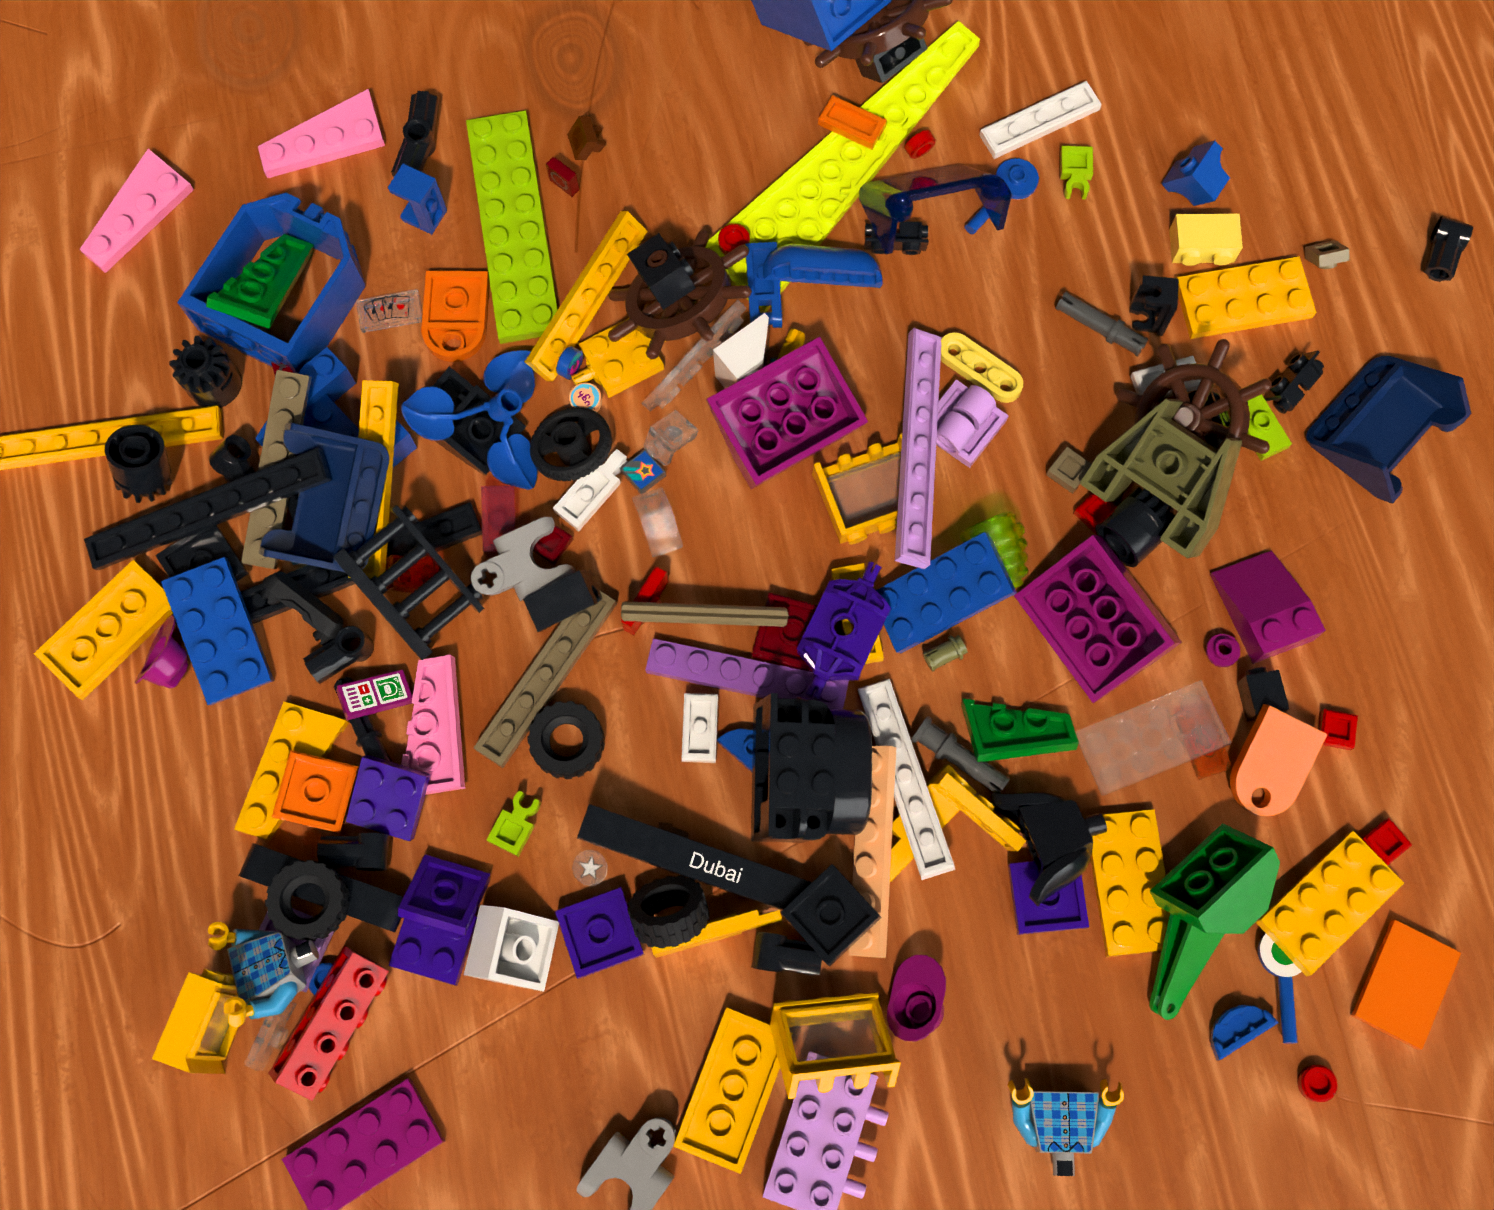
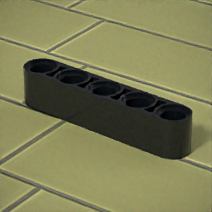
M252 843L238 876L268 887L271 886L272 879L282 871V868L302 860ZM339 874L346 881V888H349L350 895H348L350 907L347 909L346 915L396 932L401 917H398V907L403 897ZM313 883L299 886L292 895L323 907L325 904L323 890Z

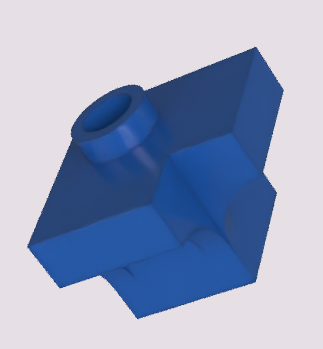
M1216 140L1194 146L1186 158L1175 162L1161 184L1168 192H1176L1186 197L1193 206L1215 201L1230 179L1220 162L1223 148Z

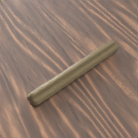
M625 601L621 605V618L623 621L784 627L788 622V610L785 607Z

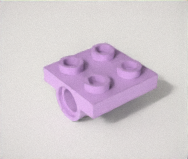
M955 380L938 402L936 445L970 468L1005 424L1009 415L996 407L995 399L985 389L976 385H971L968 388L958 380Z

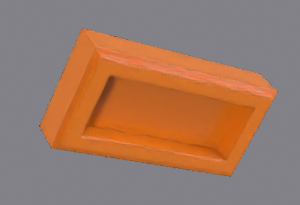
M834 95L831 96L818 118V125L873 150L887 124L886 119Z

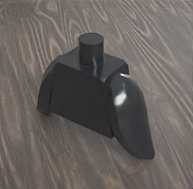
M1051 793L991 794V804L995 807V811L1006 817L1018 820V826L1021 829L1023 838L1026 840V845L1040 875L1029 894V898L1038 907L1048 897L1074 882L1086 870L1090 863V856H1092V836L1107 832L1105 819L1100 812L1083 817L1075 801H1065L1064 798Z

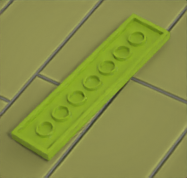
M526 110L466 120L498 340L500 344L541 337L557 312L558 305Z

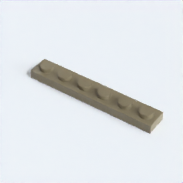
M276 370L258 471L297 456L285 447L283 434L286 423L303 425L312 377ZM290 497L250 512L241 563L277 569L278 559L262 556L259 554L261 540L268 531L273 529L284 530Z
M600 591L602 600L597 602L598 604L562 620L474 746L477 752L501 768L505 767L529 732L530 724H533L535 720L534 717L538 713L540 714L544 710L543 708L550 702L617 605L616 600Z

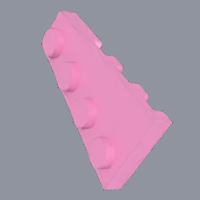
M369 89L259 145L258 150L264 173L267 178L383 147L385 143Z
M147 149L81 246L80 251L106 273L194 190L193 187L150 149Z
M445 655L418 660L412 696L414 706L411 721H408L406 734L409 736L406 754L402 756L401 765L431 774L425 795L465 789L455 657Z

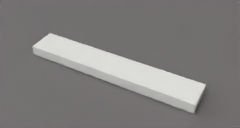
M890 679L859 688L858 693L876 746L896 747L894 799L921 880L955 870Z

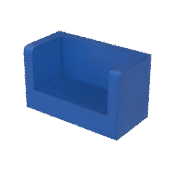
M402 164L388 186L389 192L409 201L400 215L401 220L432 235L447 212L437 181L425 173Z

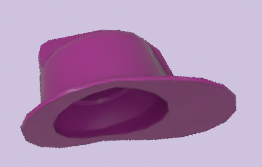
M171 615L167 618L156 634L144 667L135 680L136 684L144 679L158 686L173 689L185 674L188 667L187 653L171 636L176 622L174 616Z
M914 955L906 959L898 967L894 978L886 1018L893 1034L904 1041L916 1042L926 1038L940 1026L944 1018L945 1008L943 1001L946 991V977L940 964L927 955Z

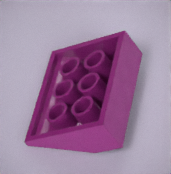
M820 336L706 399L732 457L751 490L855 432L868 422Z
M1092 535L1014 595L1092 703H1095L1182 643L1102 536Z

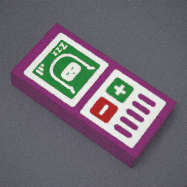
M403 670L339 685L336 689L346 721L412 704V694Z

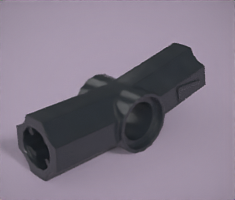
M417 91L416 94L411 95L408 121L403 126L404 139L391 171L393 177L402 164L422 172L427 158L436 149L434 133L439 99L428 91Z

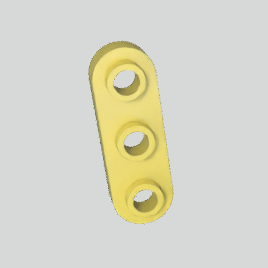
M949 333L941 339V361L974 385L985 389L993 398L1000 402H1013L1020 396L1023 388V378L1016 370L961 333ZM955 349L959 354L956 356L951 355L949 350ZM982 367L985 372L977 373L974 368ZM1008 385L1011 390L1004 391L1000 386Z

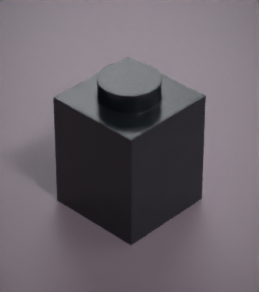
M1266 667L1254 668L1246 671V676L1237 682L1247 722L1256 720L1263 704L1270 705L1284 713L1289 710L1279 670L1267 672Z

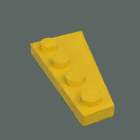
M283 701L234 830L270 841L284 821L272 818L290 750L326 758L333 748L332 744L340 732H344L349 722Z

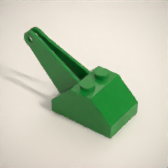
M1222 823L1150 890L1157 906L1170 913L1154 988L1149 1002L1150 1009L1166 1020L1173 1019L1178 1014L1186 996L1224 934H1244L1268 911L1280 866V860L1272 846Z

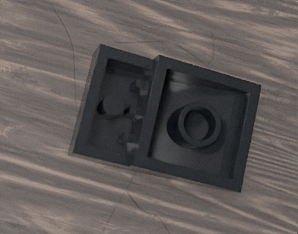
M450 366L432 386L444 390L451 397L454 403L452 414L483 405L492 398L477 385L475 387ZM482 411L462 419L453 420L454 433L449 438L435 442L486 476L490 471L487 464L488 450L494 443L501 442L500 433L504 423L493 420L489 416L488 411ZM514 416L511 417L513 424L508 429L507 438L513 434H521L526 428Z

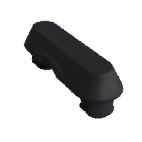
M278 571L265 577L263 580L264 589L260 592L262 599L266 600L268 598L267 603L270 605H278L281 602L285 606L298 611L302 615L303 620L316 629L313 637L316 641L321 640V645L324 646L335 639L338 632L343 628L344 621L339 614L286 573Z

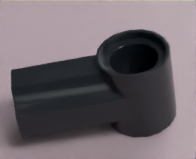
M1444 216L1438 219L1430 237V243H1433L1424 271L1429 276V279L1437 282L1451 281L1455 275L1461 253L1466 248L1472 235V225Z
M238 435L228 436L209 456L210 465L217 473L224 475L227 483L254 473L248 460L251 456L250 445L244 438Z
M347 626L338 632L335 639L303 659L310 674L321 684L354 662L367 660L374 651V644L372 639L361 629L355 626ZM360 637L359 647L356 650L349 651L350 642Z
M359 833L358 836H321L317 845L318 863L321 862L329 867H355V869L363 871H386L389 835L383 833Z
M756 932L751 968L771 972L786 970L802 974L820 975L822 958L807 942L787 939V936L775 933Z

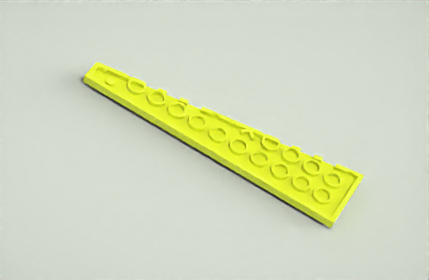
M960 21L956 22L931 44L925 52L915 58L860 107L887 120L886 127L873 150L832 131L725 226L730 224L743 226L749 233L750 243L777 242V248L787 244L820 246L979 47L980 38ZM719 230L709 239L705 248L713 250L721 258L724 254L721 252L718 244V235L721 231ZM745 257L727 269L731 277L732 286H748ZM780 281V295L790 282ZM771 305L759 306V311L761 313L767 312Z

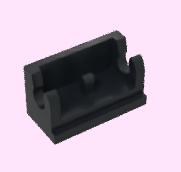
M1142 276L1130 302L1129 312L1136 315L1143 314L1147 317L1148 321L1145 323L1133 322L1132 327L1135 330L1155 332L1157 336L1164 335L1178 306V278Z
M579 570L523 598L537 632H541L566 618L592 607L602 600L592 570Z

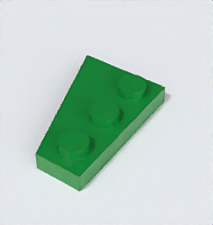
M962 699L961 707L977 762L1077 750L1079 742L1070 714L1028 708L1026 711L1006 709L1005 704L993 703V706L975 704V700Z

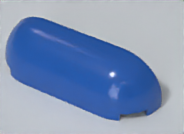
M787 244L775 249L767 257L763 267L764 280L881 288L883 284L881 269L876 260L865 251L854 248Z

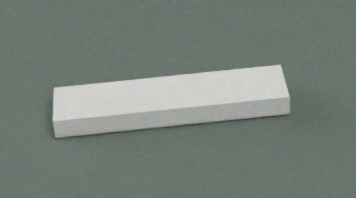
M1084 81L981 129L979 136L992 157L996 159L1099 111L1102 104L1088 82Z

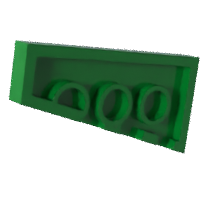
M283 234L261 252L260 258L256 262L250 261L245 265L243 272L236 278L231 277L227 280L221 291L210 294L207 297L206 307L270 329L312 256L314 244Z

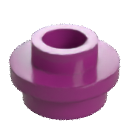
M1215 635L1206 645V656L1215 666L1229 667L1240 657L1239 643L1230 635ZM1219 645L1227 646L1229 654H1222L1219 651Z

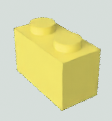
M1176 214L1169 229L1172 263H1182L1186 266L1199 263L1227 265L1235 262L1243 248L1240 214Z

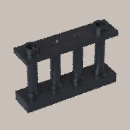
M394 505L390 511L395 515L396 519L356 551L352 549L347 553L342 548L332 557L421 660H424L432 653L431 649L427 646L432 642L430 638L470 605L475 611L480 613L485 609L479 603L483 597L475 590L471 583L466 587L414 526L419 521L406 506L400 509L397 505ZM406 528L418 544L380 576L376 577L374 575L369 579L361 569L366 565L364 561ZM428 554L440 570L400 603L396 601L394 604H391L383 595L388 591L386 587ZM450 580L462 595L423 628L417 627L413 630L406 622V619L410 617L408 613L445 582Z

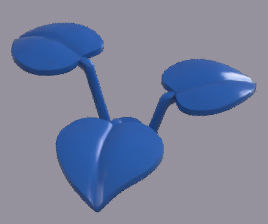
M531 351L507 352L488 363L484 370V383L489 390L496 392L497 395L483 405L452 414L454 403L451 397L438 387L421 388L401 404L402 414L411 429L421 437L432 441L449 438L454 433L453 420L488 411L489 416L493 420L504 423L500 433L501 442L494 443L487 453V464L490 472L496 479L507 485L526 490L534 488L537 479V468L531 459L529 440L521 434H513L507 438L508 429L513 424L511 417L520 411L522 403L528 401L534 392L535 378L533 369L525 363Z

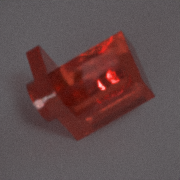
M391 555L387 557L386 570L403 556ZM427 556L420 559L392 582L387 589L412 593L438 572L440 568Z

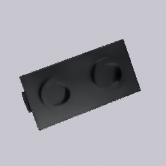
M872 220L871 224L865 223V236H871V238H865L864 249L871 250V253L887 254L890 250H900L905 255H918L921 251H926L929 239L922 238L928 237V225H922V222L900 221L899 233H893L894 221Z
M1318 350L1305 354L1301 352L1292 357L1287 363V370L1271 382L1272 387L1266 393L1264 399L1266 401L1274 400L1277 403L1275 408L1280 413L1285 414L1287 411H1292L1305 395L1298 385L1300 384L1305 391L1310 390L1323 374V363L1315 359L1320 352Z

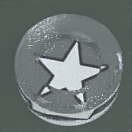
M585 850L575 857L572 871L580 883L594 886L604 880L608 872V865L603 855L599 852Z

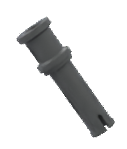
M927 716L911 741L913 743L919 742L934 752L936 759L943 760L945 758L992 792L1001 793L1010 777L1004 775L987 762H977L975 754L956 741L958 738L955 737L954 733H946L932 723L931 717Z

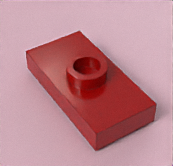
M659 567L654 568L633 602L661 603L659 596L669 582L667 572ZM621 619L624 630L633 636L643 623L623 621Z

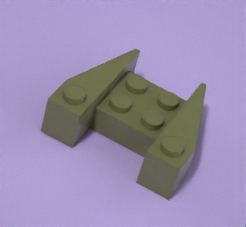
M1166 398L1097 455L1080 484L1105 502L1120 501L1133 480L1178 511L1160 540L1186 558L1198 557L1219 527L1242 440L1239 438H1226L1220 449L1217 450L1172 420L1183 402L1179 399Z

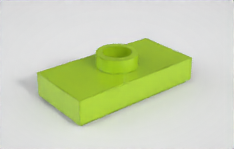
M1261 394L1248 400L1250 421L1247 434L1265 440L1270 445L1267 453L1260 454L1256 452L1260 461L1288 449L1292 443L1263 395Z

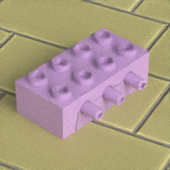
M808 1052L806 1061L828 1058ZM870 1074L868 1085L861 1089L854 1087L851 1075L836 1076L833 1088L826 1093L818 1091L816 1079L799 1081L796 1097L793 1099L763 1192V1198L796 1210H837L842 1192L863 1199L867 1187L866 1184L847 1178L854 1156L874 1162L878 1149L876 1147L859 1142L858 1140L865 1120L885 1126L889 1112L870 1106L878 1076Z

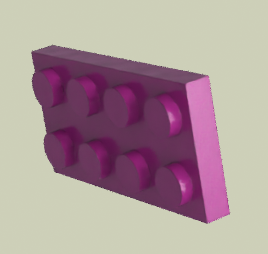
M406 1079L282 1158V1161L308 1210H340L438 1147L445 1140L412 1080Z

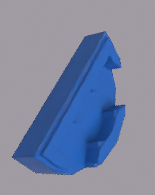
M736 729L726 732L717 739V742L752 772L753 730Z
M1239 1005L1225 1010L1216 1019L1211 1031V1048L1216 1060L1219 1061L1279 1022L1268 1011L1261 1010L1255 1006Z

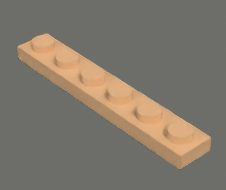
M872 746L871 809L865 829L860 834L855 835L852 886L882 918L849 948V956L886 958L896 747Z

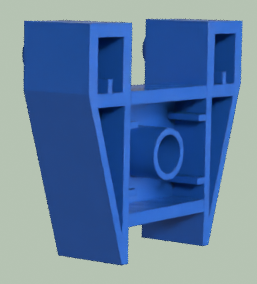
M326 347L298 372V374L312 377L303 425L358 438L359 429L334 403L356 385V382L347 367ZM397 420L393 468L417 448L409 432ZM267 421L255 438L261 446H263Z

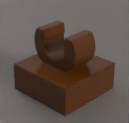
M579 116L567 134L575 160H587L592 151L601 152L606 145V141L597 140V137L602 132V128L593 126L590 116Z

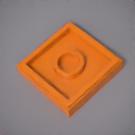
M290 750L272 818L341 833L359 767Z

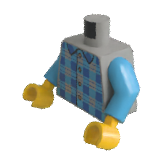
M214 922L208 927L210 935L217 934L222 936L219 938H209L208 945L211 949L221 950L227 943L232 945L227 951L238 997L226 1000L224 1003V1013L229 1014L228 1023L233 1027L242 1025L247 1016L250 1019H259L283 1013L296 994L302 991L307 984L303 966L319 959L317 948L312 940L305 941L296 946L283 932L234 929L233 932H229L226 924L222 922Z
M1027 1078L1024 1079V1088L1016 1090L1013 1081H1009L1008 1088L1013 1098V1123L1026 1144L1034 1147L1035 1152L1052 1153L1054 1176H1075L1074 1153H1092L1093 1148L1101 1143L1109 1129L1117 1105L1124 1099L1122 1083H1118V1088L1115 1091L1109 1092L1107 1091V1079H1103L1100 1082V1098L1099 1092L1033 1091Z

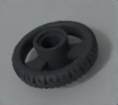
M572 407L571 409H562L560 412L557 411V413H553L552 416H548L547 419L543 420L544 422L540 423V426L535 430L530 443L531 459L541 474L552 480L574 481L590 475L591 472H594L606 460L605 458L610 453L612 434L606 420L596 411L584 407ZM598 430L599 442L591 454V447L586 437L589 433ZM557 452L567 467L551 465L543 457L549 453Z

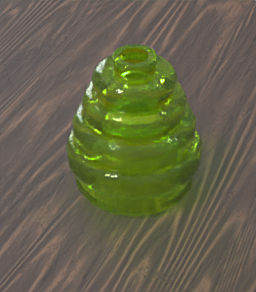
M1006 511L975 524L960 533V540L963 543L983 532L989 533L1014 587L1018 588L1024 584L1021 578L1028 574V568L1024 564L1028 560V555L1024 551L1028 543L1023 536L1025 534V527L1022 522L1016 520L1014 512Z

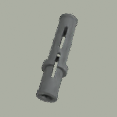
M1067 291L1063 294V299H1060L1056 306V310H1060L1106 337L1108 343L1113 344L1115 342L1134 353L1137 357L1149 340L1147 337H1143L1124 326V321L1120 319L1116 321L1072 296Z

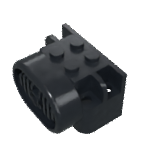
M770 693L755 703L753 706L751 841L804 843L821 839L826 834H860L867 825L872 800V735L865 713L860 710L829 709L823 702L807 700L805 697H797L796 699L778 698V693Z

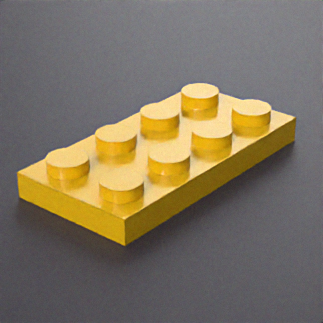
M1300 256L1177 277L1179 279L1178 297L1190 339L1310 319L1317 313Z
M132 560L48 639L34 655L79 699L84 700L173 614L163 587L136 561Z
M1155 809L1104 814L1107 832L1092 836L1093 849L1090 860L1106 957L1162 951L1170 913L1157 906L1150 893V890L1166 876Z
M1351 831L1260 917L1256 923L1307 977L1312 975L1404 882L1354 831Z
M726 1007L673 1147L741 1174L780 1069L769 1024Z

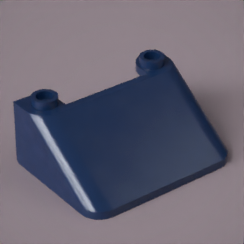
M1392 356L1377 357L1363 368L1309 428L1306 434L1308 444L1373 496L1393 504L1401 495L1403 487L1401 480L1397 476L1390 474V472L1432 425L1438 427L1443 432H1450L1463 424L1471 415L1464 380L1462 377Z
M286 423L283 442L287 450L295 455H300L315 448L322 449L332 481L299 493L291 531L283 529L268 531L261 540L259 554L265 557L345 572L332 556L342 548L347 553L352 549L356 551L374 536L389 465V453L378 442L295 423Z

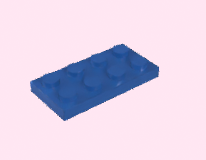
M983 532L931 560L930 566L926 569L916 568L876 590L891 607L889 617L887 616L884 626L896 653H903L1017 593L990 534L987 532Z
M220 558L161 581L207 705H214L274 681L228 558Z

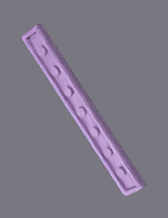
M913 328L908 333L895 561L926 569L930 566L942 337Z

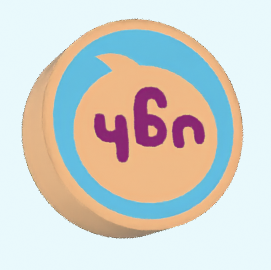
M580 383L569 394L571 408L584 407L596 412L601 408L602 398L600 391L591 383Z

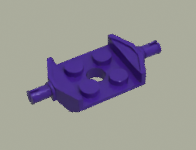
M868 562L862 578H858L857 581L846 579L829 581L797 647V653L812 669L815 676L806 692V695L810 698L813 696V699L819 700L826 682L830 680H859L861 671L887 616L889 617L891 607L874 589V582L881 570V566L878 564L874 567V562ZM843 619L849 620L854 626L853 631L845 636L837 634L834 630L835 624Z

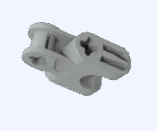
M540 518L494 539L493 543L499 555L480 563L474 568L471 574V582L475 590L481 594L493 596L514 587L519 601H523V598L575 573L576 569L571 565L563 564L555 568L543 569L534 561V546L538 540L553 532L555 527L553 518ZM486 571L497 574V578L493 580V587L482 582L486 578Z
M661 1117L651 1119L640 1128L631 1142L619 1132H616L578 1184L577 1193L582 1197H589L599 1189L605 1180L618 1178L625 1181L632 1190L633 1200L630 1210H652L675 1177L661 1166L673 1149L677 1137V1131L673 1123ZM659 1128H663L665 1130L663 1138L666 1140V1144L660 1142L654 1146L651 1143L653 1136L649 1132L651 1129L656 1131Z

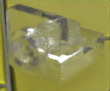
M674 410L650 426L643 447L663 466H667L671 463L674 452L694 440L699 430L677 410Z

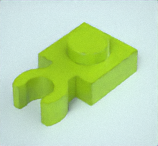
M1062 146L1060 151V179L1068 180L1064 196L1066 199H1070L1072 189L1078 188L1082 192V199H1086L1090 189L1087 180H1091L1093 176V147Z
M518 791L513 798L514 810L512 814L502 810L486 839L489 843L519 857L535 827L527 822V819L535 815L541 805V802L535 798L529 808H523L521 802L525 794L522 791Z

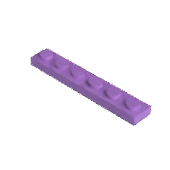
M653 638L645 669L648 674L764 698L770 693H778V698L796 699L797 697H805L807 700H815L813 696L810 698L806 695L815 677L813 672ZM830 680L826 682L820 699L817 701L823 702L829 709H843L849 680Z

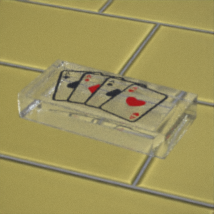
M418 289L356 300L359 325L362 333L422 322L423 310Z

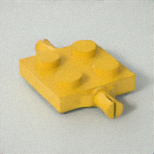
M622 321L578 344L586 359L587 368L571 375L575 386L594 379L595 382L602 386L606 395L610 398L664 370V365L659 356L656 359H649L647 357L646 350L651 339L641 334L637 329L617 342L609 340V331L624 322Z

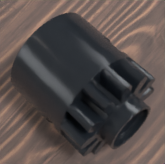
M195 336L194 344L192 345L187 340H183L182 345L184 349L182 351L174 349L173 354L177 357V360L169 362V365L174 370L172 376L192 400L201 407L219 406L221 408L230 404L238 396L242 386V377L238 368L223 348L217 345L212 338H208L203 342L199 336Z
M128 425L116 430L109 436L105 444V455L117 490L122 491L123 498L128 499L133 494L136 503H140L142 497H148L149 501H154V494L156 492L165 495L166 489L164 485H171L172 479L170 475L171 468L161 435L153 428L145 425Z
M1138 487L1096 525L1095 531L1097 536H1102L1121 563L1129 567H1136L1163 542L1160 538L1175 517V514H1173L1174 509L1145 488L1142 490Z

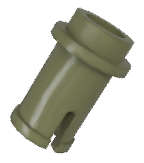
M950 635L948 636V641L928 651H924L922 654L928 667L933 672L935 669L957 658L962 660L963 655L968 653L959 635L954 638Z

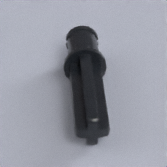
M351 677L341 678L334 684V689L336 691L337 686L354 681ZM370 715L349 720L358 738L356 744L358 747H362L365 755L392 762L380 739L382 733L376 730Z

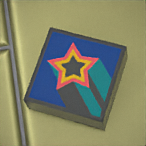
M646 449L620 468L621 473L641 496L666 477L664 469Z

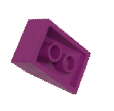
M1272 550L1210 574L1252 664L1312 642L1326 631L1312 601Z

